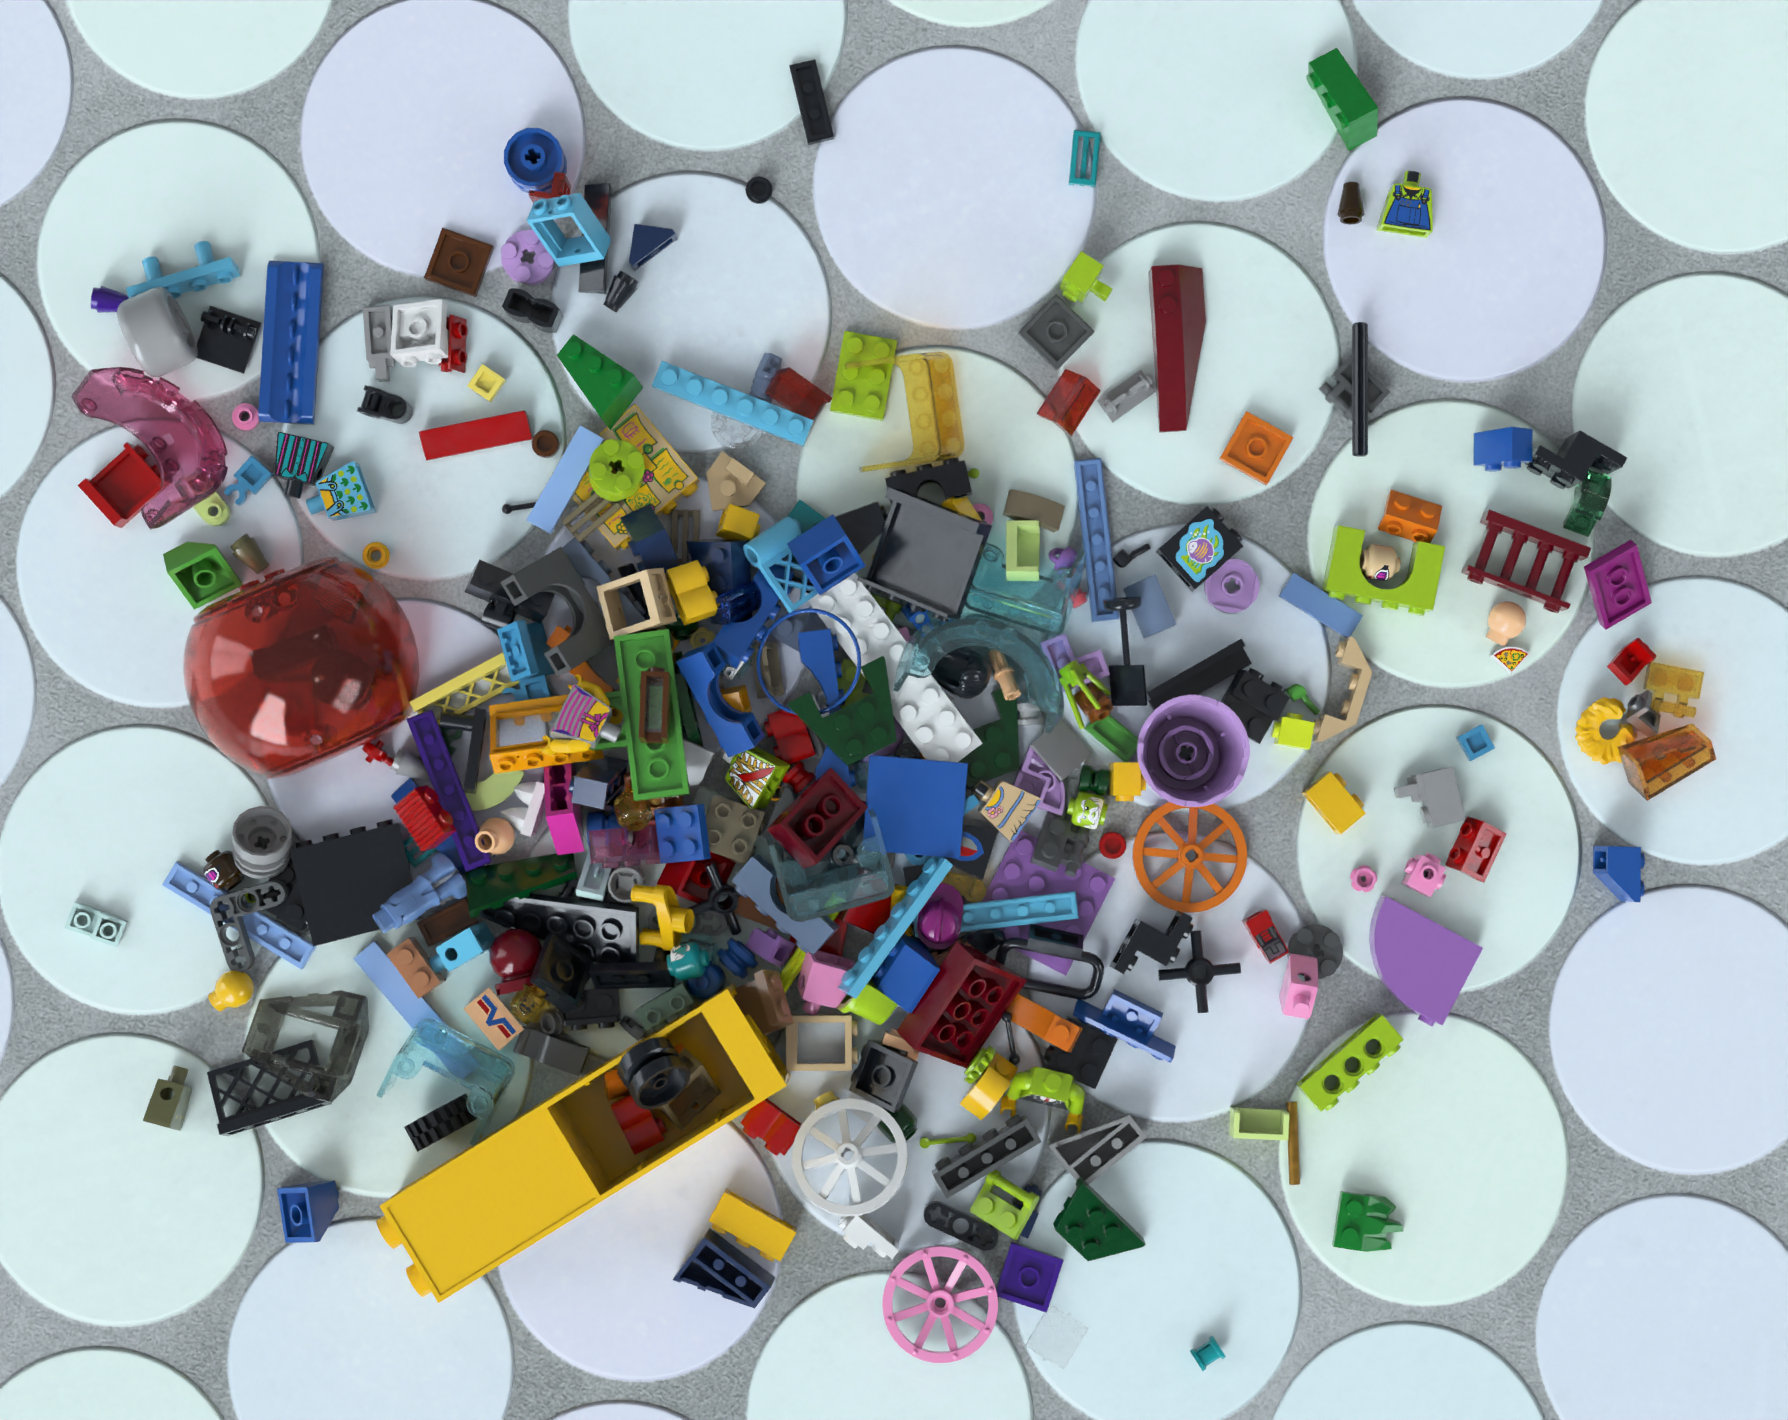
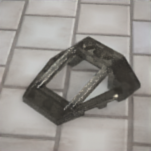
M342 990L332 991V993L328 994L313 993L301 997L286 996L260 999L242 1052L306 1097L332 1103L351 1084L369 1033L368 999L366 996ZM335 1006L332 1017L300 1008ZM286 1015L338 1030L325 1068L273 1053ZM284 1068L312 1075L311 1079L308 1082Z

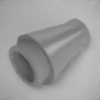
M399 749L391 770L396 771L397 775L427 781L429 776L423 761L410 751L406 750L405 752Z

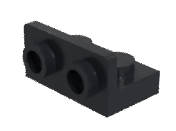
M619 989L584 990L581 1004L576 1009L565 1012L564 1026H571V1030L588 1029L587 1024H598V1028L615 1027V1022L621 1021Z

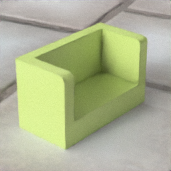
M1006 521L1007 581H1039V521Z
M1230 1107L1229 1135L1233 1138L1288 1140L1289 1112L1285 1109Z

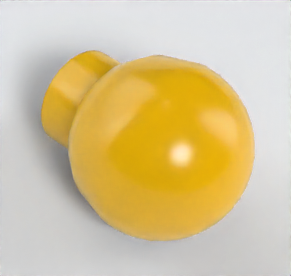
M229 970L223 973L217 980L215 990L208 994V999L211 1005L220 1012L227 1007H240L248 1003L252 998L254 992L253 981L245 972Z

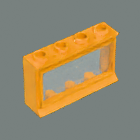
M568 694L488 705L490 713L489 756L495 774L604 759V751L588 749L584 752L568 754L555 753L552 756L539 751V748H545L548 745V742L542 740L544 735L556 739L552 737L551 729Z

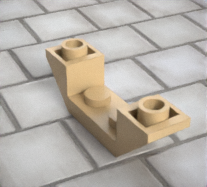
M1350 636L1345 638L1344 642H1339L1335 656L1339 657L1338 665L1357 670V673L1351 675L1348 683V689L1351 692L1348 700L1344 699L1339 714L1343 715L1342 719L1324 714L1320 715L1319 719L1316 718L1314 720L1313 741L1317 743L1323 742L1356 725L1372 676V670L1355 638Z

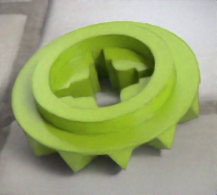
M991 1045L987 1048L983 1047L977 1053L964 1072L966 1075L964 1081L969 1084L974 1083L983 1073L995 1055V1049Z

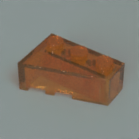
M1694 724L1685 725L1617 747L1629 784L1646 801L1716 760L1712 741Z

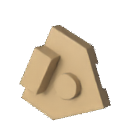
M723 451L706 473L712 511L723 510L730 503L739 507L751 506L766 485L752 471Z

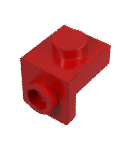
M1636 638L1625 645L1606 667L1626 686L1636 678L1647 664L1654 661L1657 656L1640 638Z

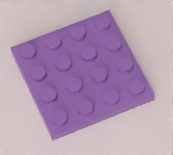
M1021 830L1013 843H1010L981 902L1075 891L1079 919L1032 925L1084 935L1085 939L1115 878L1082 862L1081 868L1077 869L1074 877L1065 874L1067 866L1059 864L1056 872L1030 863L1037 838ZM1030 924L993 929L1004 932L1006 940L1010 938L1027 939ZM1015 949L1065 976L1074 961Z

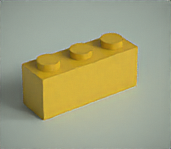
M727 1188L708 1220L713 1223L711 1227L724 1235L729 1232L736 1236L735 1241L746 1248H750L752 1245L760 1250L759 1254L763 1258L771 1262L774 1259L781 1261L797 1233L796 1227Z

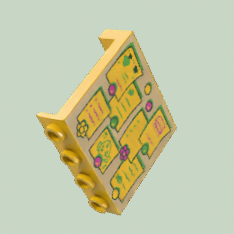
M636 404L620 417L611 430L607 427L599 434L600 437L605 439L604 442L608 439L631 443L644 457V476L639 491L630 498L616 501L621 506V509L598 528L617 551L621 548L623 550L628 549L627 542L630 541L620 517L648 504L651 505L658 517L662 513L668 515L672 512V509L678 506L676 502L681 497L685 496L688 498L699 488L697 484L700 482L698 477ZM617 467L615 469H612L613 474H616L618 471H621V469ZM589 469L572 497L579 506L595 493L589 480ZM598 499L585 511V514L589 513L604 499ZM609 503L599 513H597L593 518H591V521L594 523L599 517H601L605 512H607L612 507V505Z

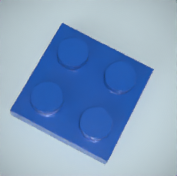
M704 804L654 809L661 864L711 859Z

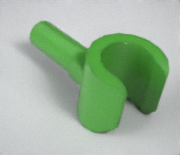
M1294 684L1286 689L1293 702L1301 698L1314 715L1320 712L1307 696L1303 686Z

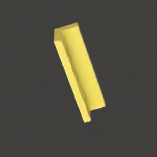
M502 652L410 701L414 712H418V714L425 712V709L433 705L443 707V712H447L450 709L454 711L452 713L464 714L498 696L504 689L513 688L519 684V681H510L507 684L497 681L499 671L507 666L504 653ZM494 673L493 679L486 678L487 676ZM482 679L492 682L488 694L484 696L473 694L476 682ZM495 684L502 685L494 690ZM470 686L469 692L463 691V689ZM457 692L468 695L465 705L460 709L449 706L452 695ZM472 696L478 698L477 700L470 703ZM446 699L445 705L438 703Z

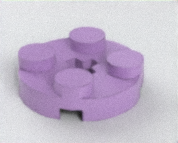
M533 229L513 234L501 248L503 268L508 276L518 283L537 285L549 278L554 270V259ZM526 251L536 254L533 257L534 262L532 264H529L527 261L522 262L521 260Z
M1229 559L1204 582V591L1208 603L1217 610L1230 614L1247 609L1256 600L1260 588L1257 574H1255L1248 563L1239 559ZM1230 579H1235V584L1239 585V589L1234 590L1233 594L1228 593V589L1224 587V584L1229 583Z

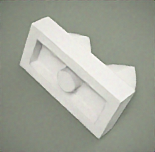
M538 781L524 782L514 787V791L523 803L529 805V807L509 808L501 811V815L514 829L520 831V834L536 837L545 808L544 783Z

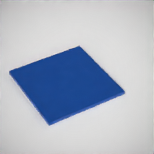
M870 755L866 796L868 808L865 810L862 850L960 859L968 763Z

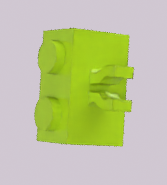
M1081 251L1063 277L1060 290L1063 291L1062 295L1073 303L1076 301L1083 303L1089 292H1092L1105 302L1113 289L1098 280L1104 265Z

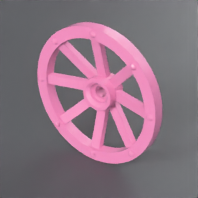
M934 1245L910 1253L896 1265L886 1282L882 1307L887 1329L895 1342L903 1350L923 1361L950 1363L971 1355L988 1339L997 1319L998 1297L990 1273L976 1257L953 1246ZM944 1256L959 1260L943 1288H940L931 1257ZM923 1260L932 1291L930 1292L901 1276L913 1264ZM966 1264L978 1274L984 1284L982 1287L951 1294ZM896 1285L927 1300V1302L893 1313L892 1299ZM987 1295L988 1312L985 1322L954 1305V1303ZM937 1298H943L946 1301L943 1307L935 1304ZM929 1311V1315L915 1343H912L902 1333L896 1322ZM950 1313L979 1330V1333L970 1342L960 1348L957 1347L949 1319ZM937 1317L941 1318L950 1351L940 1352L922 1348Z

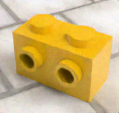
M1138 762L1109 763V796H1115V801H1134V796H1141V791L1146 790V780L1141 774Z

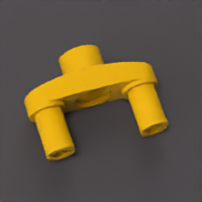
M635 884L632 887V901L647 902L656 906L660 930L643 928L639 936L640 944L662 947L663 950L671 951L674 946L680 944L682 933H689L692 930L694 924L693 910L680 907L671 886Z

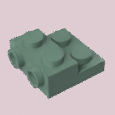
M687 980L663 992L635 1011L645 1031L652 1028L655 1032L667 1025V1018L675 1013L680 1017L692 1010L690 1004L694 1003L695 999L687 987Z

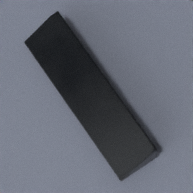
M610 183L585 185L584 199L609 235L612 186ZM608 250L604 259L580 263L578 292L606 294Z

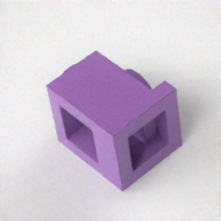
M757 927L751 932L749 940L745 947L766 961L781 968L795 946L793 942L783 938L772 929L768 928L765 932Z

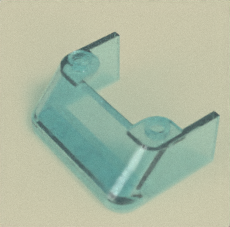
M986 543L965 606L975 612L1050 635H1059L1064 631L1068 623L1081 583L1085 551H1079L1071 568L1061 567L1057 569L1053 579L1039 575V581H1007L1006 565L1003 564L1004 554L1002 550L993 544Z
M873 808L868 809L875 836L865 838L858 844L857 856L859 863L806 877L803 867L796 860L790 859L779 862L772 836L767 837L785 908L792 920L803 922L883 900L892 895L895 883L878 819Z
M431 1018L423 1019L414 1027L394 1058L376 1096L382 1098L393 1087L397 1077L402 1079L415 1077L422 1066L449 1078L471 1090L466 1102L467 1109L472 1115L481 1119L470 1142L471 1145L475 1146L484 1136L515 1074V1065L508 1057Z

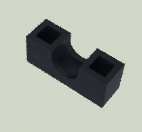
M958 457L946 459L943 461V465L933 467L932 463L916 467L917 471L906 473L905 469L893 471L890 473V477L885 478L887 489L888 487L902 489L918 495L920 487L928 482L938 484L943 489L946 500L951 497L956 499L972 495L965 460L959 461Z
M479 559L473 569L465 593L489 603L491 600L506 602L516 608V614L541 624L547 616L555 594L545 591L539 592L514 606L500 583L513 575V573Z

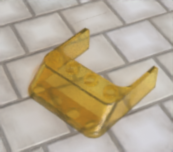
M944 352L915 353L851 362L844 365L845 370L895 364L901 369L904 380L913 451L903 461L859 467L860 473L944 461L959 457L963 453L964 437L952 359L948 354Z

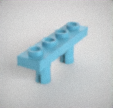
M201 241L194 244L199 266L163 277L159 259L157 257H147L142 260L147 282L133 285L126 289L128 297L131 298L149 289L163 287L176 299L183 293L202 291L207 286L217 283H229L233 278L240 277L241 275L239 267L231 257L215 261L210 243L208 241Z

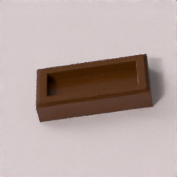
M464 898L417 922V925L428 947H431L479 921L476 916L470 918L468 900Z

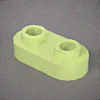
M193 478L185 484L184 496L206 523L212 526H222L227 523L231 515L230 508L208 481L202 478ZM199 486L201 488V493L198 496H195L193 494V490L195 487ZM217 507L218 514L211 516V509Z

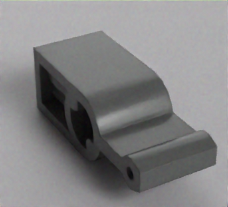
M522 1025L524 1030L519 1033L513 1052L578 1076L582 1074L591 1049L590 1047Z

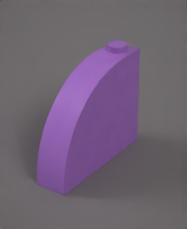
M1381 895L1374 909L1370 925L1369 943L1372 961L1382 983L1399 1002L1420 1014L1418 1020L1432 1027L1434 1023L1443 1026L1483 948L1387 896Z

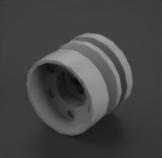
M265 806L250 808L238 816L234 822L232 832L233 859L236 867L243 874L255 879H268L277 876L286 869L290 863V850L292 846V828L289 819L281 811Z

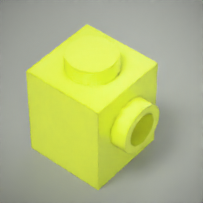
M1287 713L1286 717H1279L1278 722L1274 721L1271 731V737L1275 738L1274 744L1309 750L1315 722L1302 720L1303 715Z

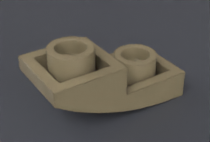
M1011 489L1008 492L1003 515L1015 521L1038 520L1040 527L1054 533L1060 528L1065 506L1041 496Z

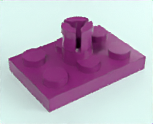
M1632 540L1625 542L1584 566L1599 624L1605 630L1652 603L1638 547Z

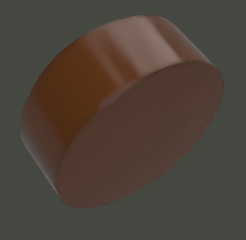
M542 430L534 435L532 448L538 456L551 458L557 454L560 442L553 432Z

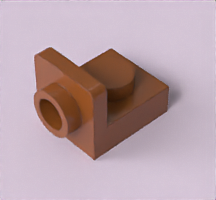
M1092 682L1087 687L1100 704L1101 708L1099 710L1094 707L1082 690L1073 695L1076 704L1091 724L1097 720L1105 719L1111 710L1114 709L1110 698Z

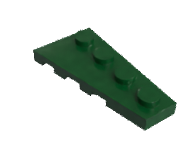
M555 853L481 866L468 872L465 871L470 918L480 915L479 911L492 907L493 910L504 906L503 902L516 897L519 900L530 896L532 891L539 888L547 890L576 879L574 853L562 855Z

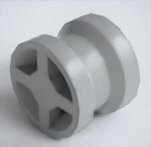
M1044 703L1017 704V710L1020 712L1018 726L1045 725L1044 718L1041 715Z

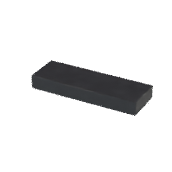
M816 60L789 65L808 145L833 140V130Z

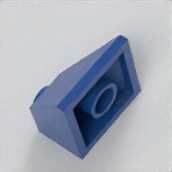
M335 1180L316 1181L277 1188L285 1243L319 1242L339 1209V1192Z

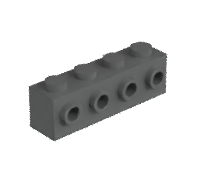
M1019 1114L1005 1121L1007 1126L999 1131L996 1128L989 1130L981 1136L983 1140L973 1145L970 1142L958 1150L959 1155L952 1159L947 1156L934 1164L936 1168L932 1170V1174L946 1198L951 1197L1041 1143L1026 1114L1022 1117Z

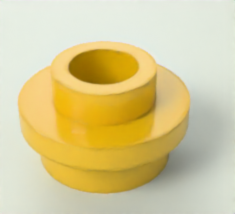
M372 542L364 548L362 558L368 567L381 569L388 564L390 552L384 544ZM375 551H380L381 558L378 561H374L372 558Z

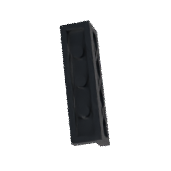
M1240 639L1148 691L1146 693L1147 701L1152 710L1154 711L1161 704L1179 696L1198 695L1237 673L1239 669L1242 670L1251 665L1252 662L1243 649L1246 646L1243 640Z

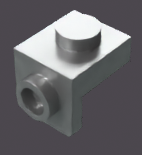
M1646 690L1640 695L1637 694L1630 699L1627 705L1628 711L1626 720L1648 738L1658 734L1661 715L1650 707L1653 695L1650 690Z

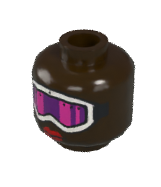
M216 850L205 859L207 864L204 867L203 873L217 890L225 889L230 891L244 880L243 873L235 865L232 851L221 853L219 850Z

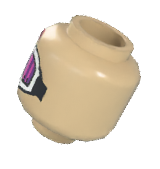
M1370 544L1366 549L1361 550L1360 569L1365 578L1388 581L1394 573L1399 572L1401 560L1400 557H1397L1393 547Z

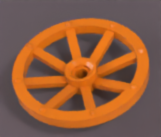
M1168 802L1152 811L1140 825L1133 843L1132 861L1140 885L1153 900L1175 911L1194 913L1214 908L1234 893L1245 873L1247 847L1237 822L1218 805L1186 807ZM1189 808L1187 842L1164 819V815L1177 809ZM1198 809L1215 815L1222 823L1202 841L1196 843ZM1156 822L1178 846L1177 850L1143 847L1148 832ZM1229 829L1235 842L1236 855L1204 853V849ZM1190 850H1193L1196 855L1192 861L1185 857V854ZM1143 855L1176 858L1177 862L1150 882L1144 869ZM1203 861L1236 864L1232 877L1224 888L1221 887L1205 867ZM1184 867L1182 900L1178 902L1166 897L1157 888ZM1196 868L1216 895L1204 901L1190 903L1193 873Z

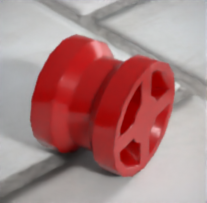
M800 761L782 780L785 783H789L793 787V792L797 795L815 778V775L812 772H807L804 763Z

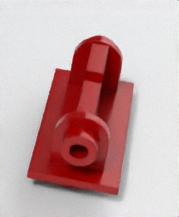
M451 314L446 319V329L449 330L448 358H442L438 366L441 367V372H452L454 370L465 373V364L467 362V319Z

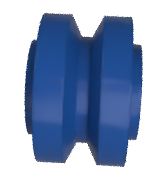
M731 937L727 941L728 949L720 948L716 954L720 958L719 961L733 975L744 979L748 975L747 967L754 969L759 963L755 959L756 956L741 941H736Z

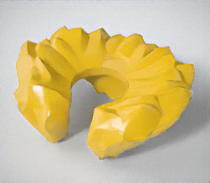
M1602 697L1593 702L1592 705H1589L1581 713V718L1578 719L1575 727L1577 732L1575 738L1578 741L1577 744L1581 747V751L1586 753L1587 756L1592 757V761H1599L1604 765L1614 761L1622 763L1629 755L1630 747L1634 745L1635 739L1638 737L1637 733L1633 730V725L1629 723L1618 724L1620 730L1615 737L1611 739L1601 737L1599 733L1601 723L1607 719H1620L1626 711L1623 703L1616 698Z

